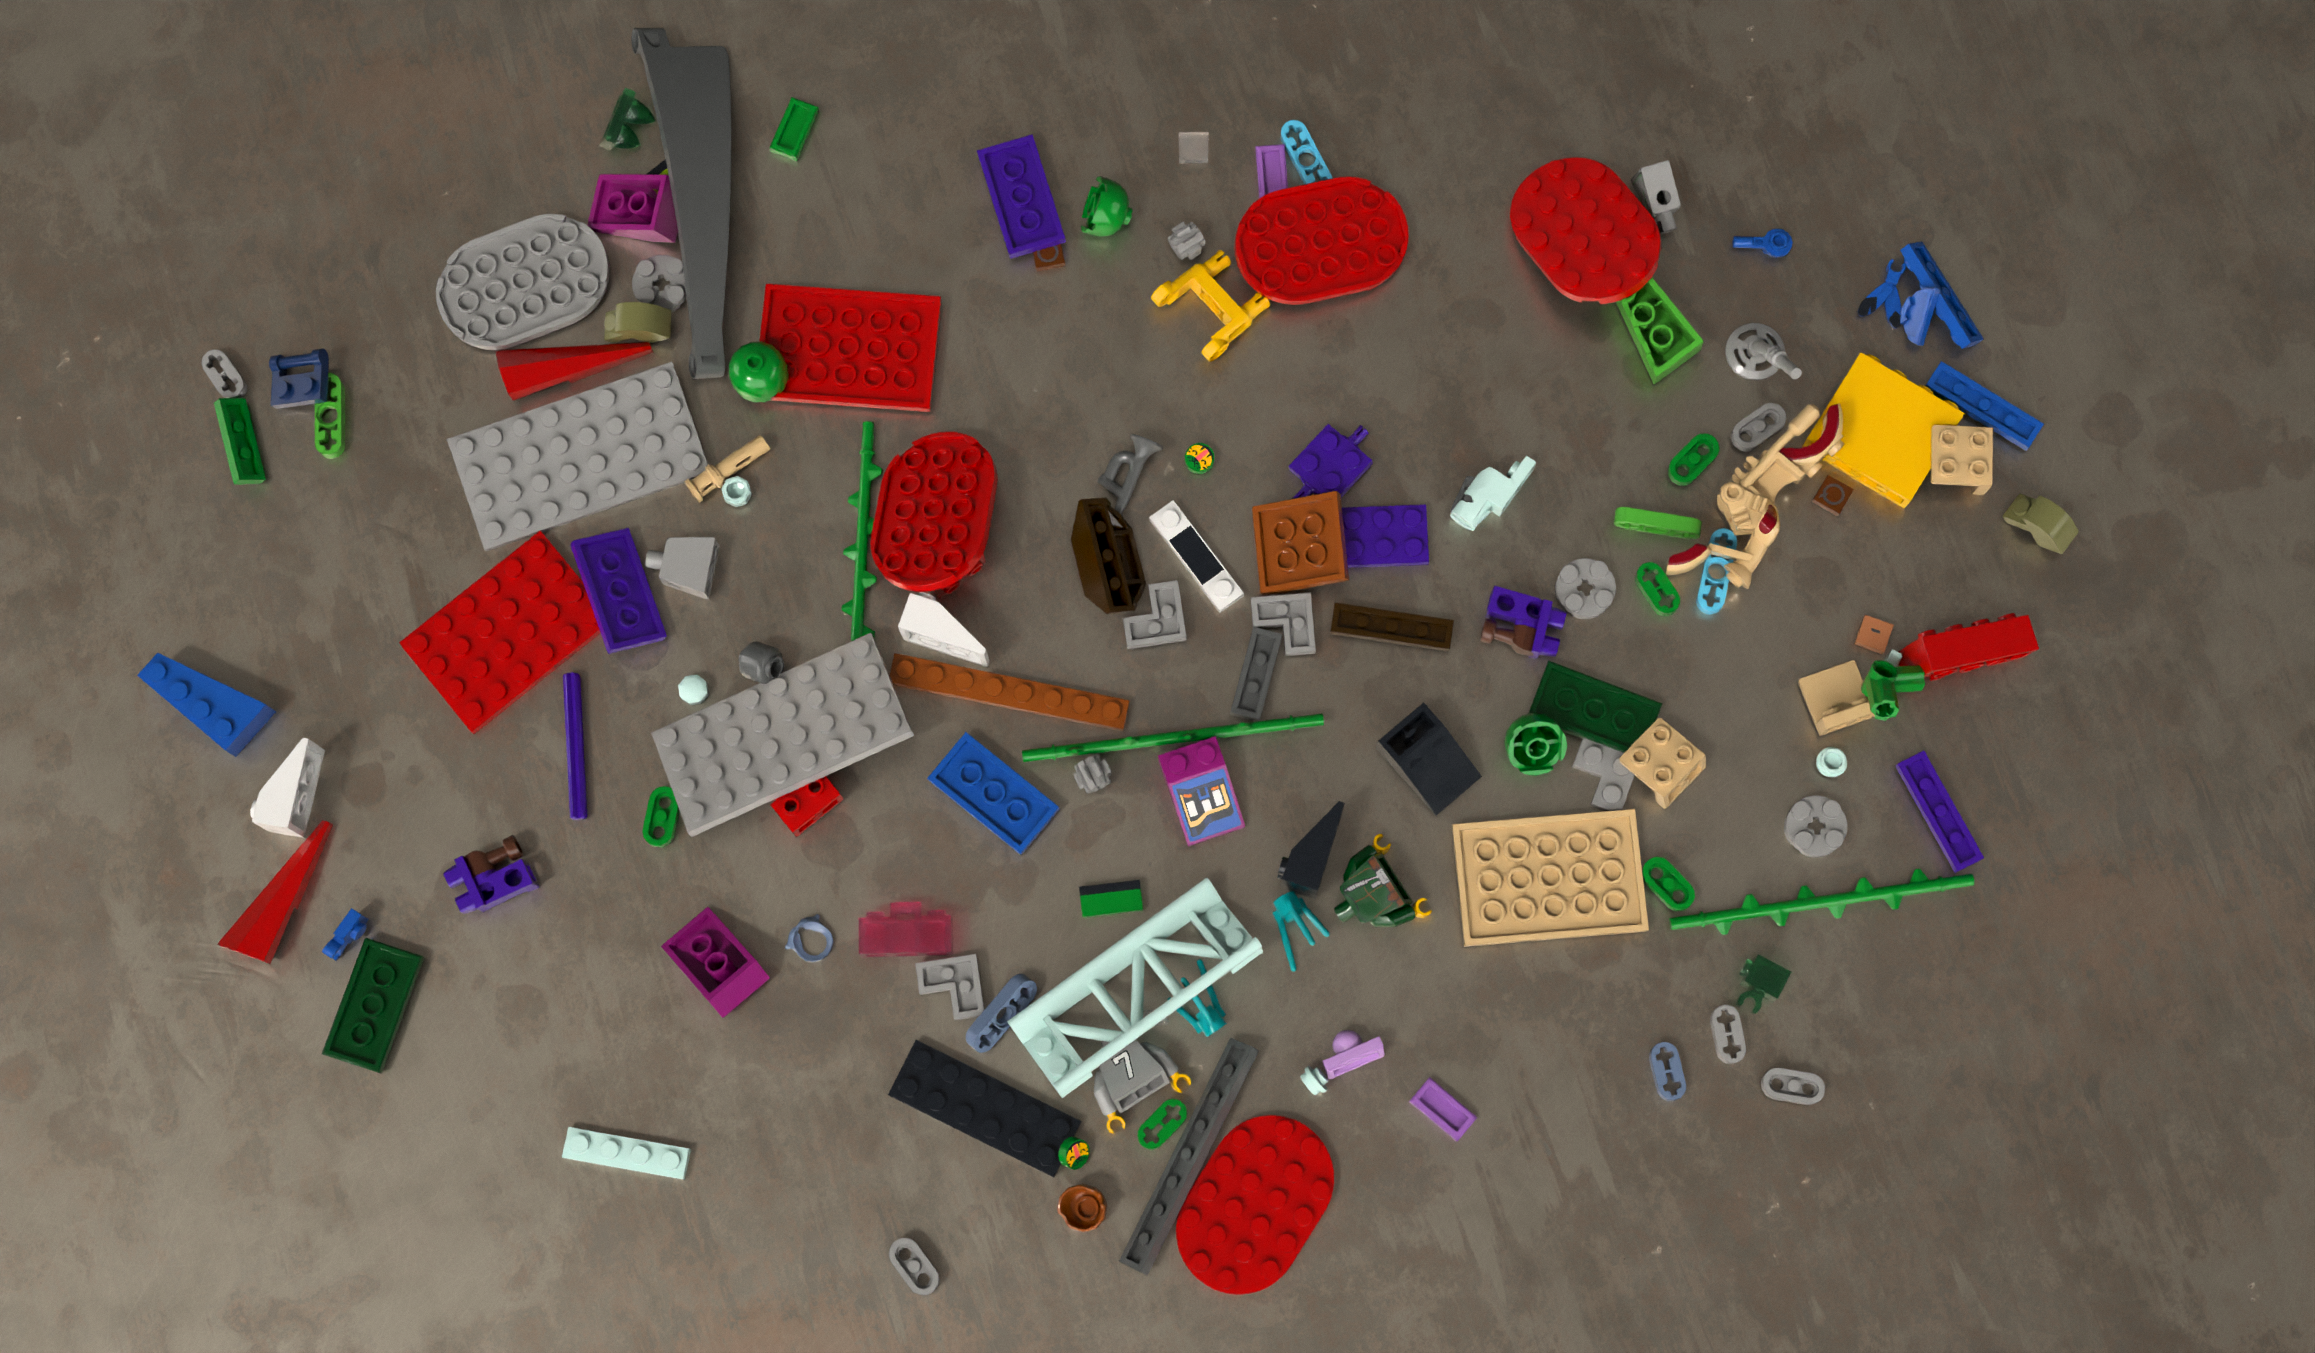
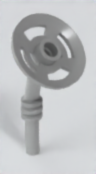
M1759 323L1745 324L1737 328L1730 335L1726 343L1725 355L1730 368L1742 378L1748 380L1767 379L1780 368L1793 379H1798L1802 374L1801 369L1788 359L1784 343L1779 334L1769 326ZM1756 330V335L1749 336L1745 341L1738 339L1744 332ZM1767 334H1769L1774 339L1776 345H1773L1770 338L1766 336ZM1734 349H1738L1740 359L1746 364L1745 367L1737 361ZM1766 360L1772 364V366L1765 370L1755 371L1756 364L1764 363Z

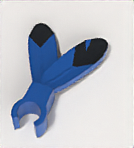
M1891 259L1886 266L1887 274L1884 283L1862 301L1858 309V315L1861 317L1868 316L1884 303L1887 321L1893 328L1897 329L1901 324L1902 307L1896 285L1906 269V264L1903 263L1900 266V272H1894L1891 269L1894 260Z

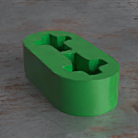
M1653 562L1642 564L1635 575V582L1658 615L1670 616L1674 614L1680 605L1678 592L1658 564ZM1644 571H1647L1649 574L1653 572L1656 574L1654 578L1656 588L1650 580L1643 581ZM1659 591L1665 598L1671 597L1673 599L1670 604L1671 608H1668L1666 605L1662 607L1659 605L1662 599L1658 593Z
M1177 1099L1165 1101L1139 1128L1137 1136L1141 1146L1148 1150L1160 1148L1185 1122L1187 1118L1185 1105ZM1168 1106L1171 1108L1180 1107V1120L1176 1121L1173 1118L1165 1125L1162 1122L1168 1115L1165 1109ZM1160 1124L1163 1128L1157 1134L1159 1141L1157 1143L1150 1141L1147 1144L1144 1141L1146 1138L1145 1129L1148 1128L1152 1131Z

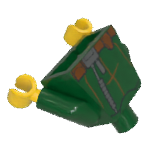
M1383 834L1376 835L1372 846L1367 845L1352 856L1343 874L1344 883L1339 887L1346 900L1334 907L1335 913L1344 923L1356 915L1362 924L1370 922L1375 927H1397L1414 920L1415 916L1424 918L1432 912V910L1423 913L1419 910V903L1427 901L1426 898H1420L1414 902L1412 907L1410 906L1413 903L1411 897L1384 857L1389 851L1391 843L1386 847H1380L1377 844L1383 838Z

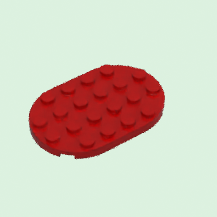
M1580 157L1554 160L1533 171L1516 190L1510 208L1511 225L1515 237L1552 285L1564 296L1581 303L1583 300L1599 301L1600 304L1613 303L1636 293L1654 275L1662 250L1658 226L1647 209L1608 166L1592 159Z
M1338 177L1277 190L1255 201L1242 217L1235 236L1236 262L1244 279L1256 292L1282 304H1308L1363 292L1384 283L1400 266L1407 250L1409 238L1405 214L1397 200L1388 191L1385 192L1371 184L1372 181L1359 177Z
M938 432L912 442L913 446L901 456L897 454L893 458L882 478L871 534V553L882 575L890 583L901 589L914 592L943 589L969 573L985 551L997 490V469L991 455L979 444L978 440L958 432Z
M1265 1115L1242 1122L1223 1138L1190 1189L1178 1213L1176 1223V1239L1180 1255L1187 1268L1200 1282L1222 1293L1243 1295L1268 1288L1288 1271L1327 1209L1333 1193L1334 1169L1332 1160L1326 1146L1318 1135L1297 1120L1284 1116Z

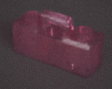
M921 902L890 903V917H885L884 912H867L866 918H859V955L862 958L954 955L953 918L951 915H946L945 910L927 911V916H922ZM915 914V920H897V915Z

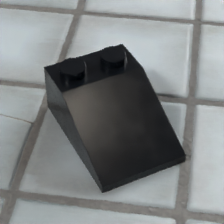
M1338 801L1291 850L1289 858H1282L1277 879L1282 880L1281 889L1290 892L1294 891L1297 894L1316 899L1343 813L1344 802Z

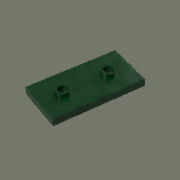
M1548 660L1529 713L1545 714L1554 719L1563 732L1625 753L1657 720L1663 703Z
M365 938L322 1054L382 1074L425 957Z

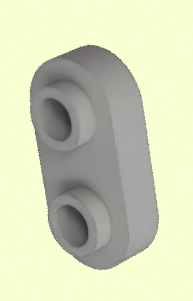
M1775 403L1764 404L1735 425L1731 433L1733 445L1741 451L1756 449L1782 430L1787 418L1785 410ZM1765 417H1772L1775 423L1772 425L1767 424ZM1741 434H1749L1751 440L1744 441L1741 438Z
M1773 1068L1767 1071L1761 1080L1762 1091L1767 1097L1774 1100L1812 1105L1819 1102L1825 1093L1823 1080L1813 1073ZM1773 1079L1781 1081L1782 1086L1780 1090H1775L1772 1087L1771 1082ZM1804 1084H1809L1812 1087L1811 1095L1803 1093L1802 1087Z
M909 1238L896 1240L889 1249V1259L914 1293L919 1295L933 1293L940 1282L939 1273L915 1241ZM904 1248H908L911 1251V1257L908 1260H902L900 1257V1252ZM923 1273L928 1274L930 1277L929 1283L925 1286H922L918 1281L919 1276Z

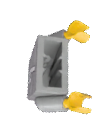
M1134 1040L1099 1066L1100 1069L1095 1073L1094 1095L1103 1115L1108 1117L1107 1129L1114 1134L1113 1128L1110 1125L1113 1119L1120 1120L1123 1129H1125L1126 1124L1125 1119L1121 1115L1116 1114L1115 1111L1117 1109L1121 1114L1170 1083L1168 1077L1172 1078V1089L1178 1093H1182L1176 1085L1178 1078L1185 1079L1188 1085H1191V1079L1185 1074H1179L1178 1066L1163 1048L1148 1042L1140 1044L1137 1040ZM1102 1041L1101 1046L1104 1047L1110 1042Z

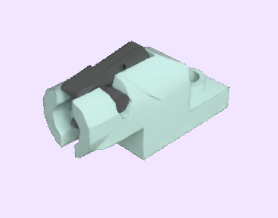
M1527 455L1521 463L1515 461L1507 473L1510 479L1492 467L1484 469L1476 477L1467 476L1451 507V518L1462 527L1474 531L1477 525L1491 511L1500 517L1534 470L1536 462Z

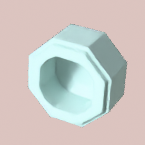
M739 476L726 479L721 488L725 502L734 507L747 504L752 495L748 481Z
M697 674L685 676L678 685L680 698L689 705L702 704L709 695L708 683Z

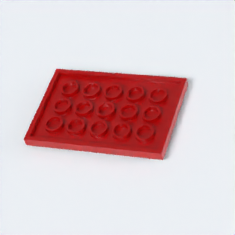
M766 284L759 341L773 345L783 354L788 366L789 377L785 389L780 394L778 392L775 396L771 397V400L931 412L942 302L941 296Z
M539 531L401 640L399 644L471 733L476 734L601 632L583 581L545 535Z

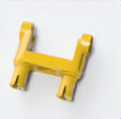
M1218 250L1216 254L1203 264L1193 265L1173 282L1170 280L1164 282L1151 296L1153 302L1158 307H1162L1166 304L1171 305L1188 290L1192 289L1224 323L1225 326L1211 336L1212 340L1201 352L1209 362L1221 356L1228 348L1229 343L1251 326L1252 319L1270 307L1269 300L1266 297L1261 299L1263 296L1258 292L1242 306L1237 305L1213 279L1222 270L1231 265L1227 255L1222 258L1225 254L1222 250Z

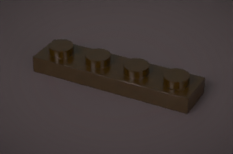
M1335 602L1330 634L1449 652L1454 620Z

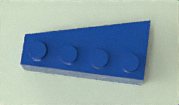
M157 653L137 675L213 741L235 757L276 713L268 705L160 653Z

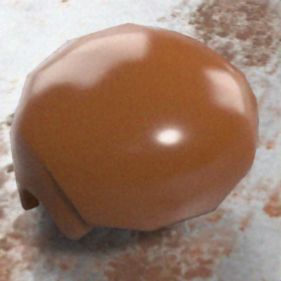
M1082 1183L1071 1186L1059 1197L1057 1211L1069 1228L1087 1232L1098 1228L1105 1220L1107 1202L1098 1188Z

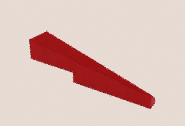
M650 342L495 351L500 374L507 393L513 401L568 380L570 383L577 382L654 353Z
M324 820L320 822L218 943L219 946L271 964L294 908H299L333 827L332 823Z

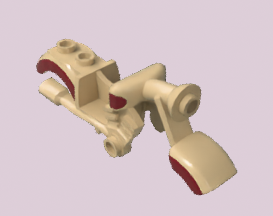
M1814 404L1807 405L1788 424V430L1768 451L1765 449L1758 460L1753 456L1746 458L1747 462L1743 464V467L1748 470V473L1742 472L1737 467L1732 475L1733 482L1725 483L1720 488L1721 492L1717 495V507L1723 512L1730 530L1734 536L1751 535L1743 552L1712 543L1708 546L1697 543L1690 549L1674 554L1669 558L1666 566V575H1677L1691 571L1712 554L1734 560V563L1724 565L1728 571L1726 574L1727 579L1737 588L1742 585L1749 589L1752 573L1780 531V517L1778 509L1774 504L1778 491L1792 482L1797 485L1806 475L1812 478L1823 466L1820 461L1827 454L1833 457L1844 446V443L1841 441L1843 437L1841 434L1843 429L1841 404L1829 407L1823 418L1821 437L1815 443L1803 448H1783L1794 436H1801L1819 418V408Z

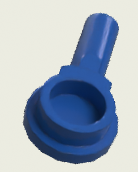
M1772 229L1764 237L1733 236L1732 241L1733 248L1762 249L1764 254L1776 258L1787 255L1793 244L1792 237L1783 229Z

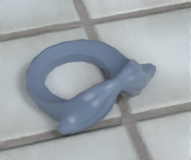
M817 914L813 917L801 919L798 925L791 929L785 949H793L805 961H820L827 957L832 950L833 936L829 929L819 921L820 915ZM803 927L806 930L811 929L820 932L826 937L827 945L821 954L813 956L804 951L800 934L798 933L800 928Z

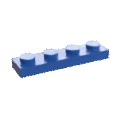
M1922 241L1910 243L1902 248L1900 251L1904 256V263L1918 278L1920 289L1922 290L1925 287L1940 289L1935 312L1941 320L1945 321L1950 329L1952 340L1962 349L1976 346L1983 341L1984 338Z
M1942 361L1925 385L1933 391L1935 396L1943 401L1949 400L1955 403L1960 411L1984 426L1993 428L1994 432L2025 451L2028 450L2044 423Z

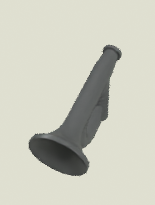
M1136 434L1130 435L1134 443L1135 454L1130 451H1120L1113 455L1105 473L1097 481L1118 497L1115 510L1122 517L1146 460L1153 453L1164 448L1162 445ZM1128 463L1130 468L1123 486H1121L1114 480L1121 464Z

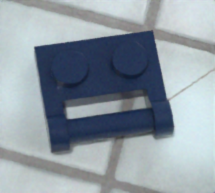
M315 349L312 353L287 357L274 355L270 357L272 407L281 409L327 402L329 356L325 349ZM314 365V372L287 375V368Z

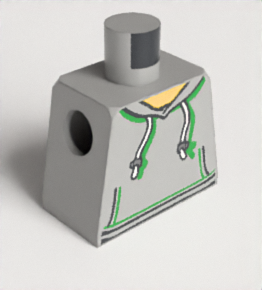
M1669 160L1640 168L1631 178L1637 199L1654 220L1656 219L1660 234L1676 230L1677 227L1673 214L1681 207Z

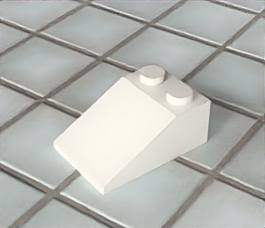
M919 592L918 595L909 594L898 625L903 640L987 668L989 667L990 660L986 649L936 601V597L924 592Z
M302 738L259 791L257 800L253 801L251 806L252 822L269 832L305 838L325 750L310 739Z

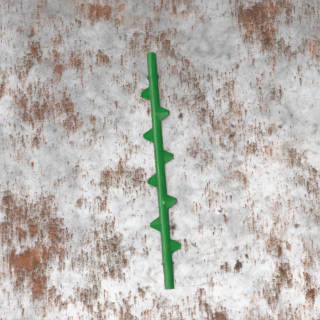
M870 421L863 422L862 445L861 450H859L861 455L859 491L848 497V503L858 508L856 543L845 548L843 551L845 556L855 561L853 599L841 607L843 612L852 616L851 641L869 633L875 637V631L864 625L865 589L877 582V577L867 571L868 535L872 533L874 519L870 517L871 481L882 475L883 469L872 463L873 456L875 455V451H873L875 423Z
M1323 713L1297 717L1290 715L1289 718L1248 723L1242 722L1240 724L1134 737L1129 736L1126 738L1055 746L1052 744V747L1022 750L1023 762L1046 759L1056 760V758L1201 741L1214 736L1217 739L1290 729L1294 731V729L1323 726L1324 718Z
M1915 869L1910 883L1873 888L1866 877H1861L1854 891L1815 896L1806 885L1801 886L1795 900L1761 905L1752 894H1746L1741 908L1707 913L1700 911L1699 914L1669 918V925L1671 930L1696 926L1703 928L1705 925L1714 924L1722 935H1726L1733 921L1771 916L1776 924L1781 927L1785 926L1788 915L1791 912L1827 907L1835 918H1841L1846 904L1884 899L1892 910H1896L1899 908L1903 896L1934 891L1944 892L1948 889L1974 886L1973 874H1965L1945 878L1938 876L1937 879L1929 880L1920 869Z

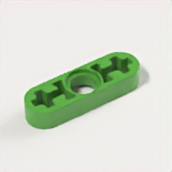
M328 373V385L329 382H332L336 386V388L331 389V398L334 402L329 401V395L327 394V402L315 404V447L325 458L334 459L339 457L345 449V387L337 375ZM328 409L337 410L335 421L331 423L323 422V413ZM326 430L331 431V438L336 442V444L331 446V450L323 446L329 442V434Z
M1618 507L1615 511L1614 525L1624 529L1685 539H1698L1701 534L1702 521L1692 517L1630 507Z

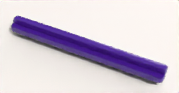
M571 672L563 675L569 810L572 820H584L587 818L581 681L578 673Z

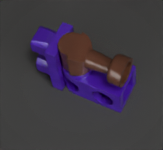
M1494 585L1485 618L1488 619L1484 621L1480 642L1490 644L1495 639L1510 644L1516 653L1528 655V657L1537 659L1539 655L1556 656L1560 639L1546 636V628L1548 626L1562 630L1567 612L1552 607L1553 601L1542 600ZM1500 619L1514 623L1513 630L1496 627L1497 622L1494 620Z
M514 835L503 839L502 847L486 853L472 851L465 856L454 859L456 865L443 873L450 888L453 889L463 883L467 887L468 892L455 898L461 913L466 914L476 910L485 912L491 909V907L500 905L526 891L531 892L540 888L529 863L523 859L498 871L495 868L496 864L508 857L514 861L524 856L520 844Z

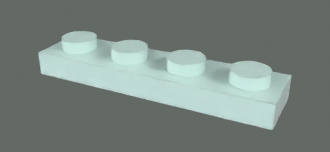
M568 1127L562 1158L685 1180L691 1149Z

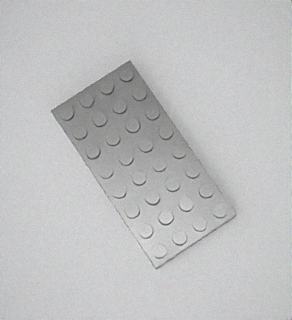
M673 362L447 439L486 552L533 536L539 531L545 532L683 484L685 480H692L705 471V467L708 465Z
M871 633L779 674L778 678L772 679L767 684L759 683L652 732L685 827L691 837L914 736L876 641Z

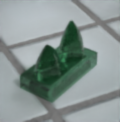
M625 87L620 93L600 142V147L610 151L613 147L630 149L639 146L640 142L635 132L624 122L633 124L655 122L651 111L642 102L634 98L636 92Z

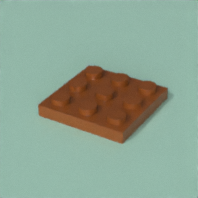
M1338 491L1252 507L1261 594L1270 595L1349 581L1341 495Z

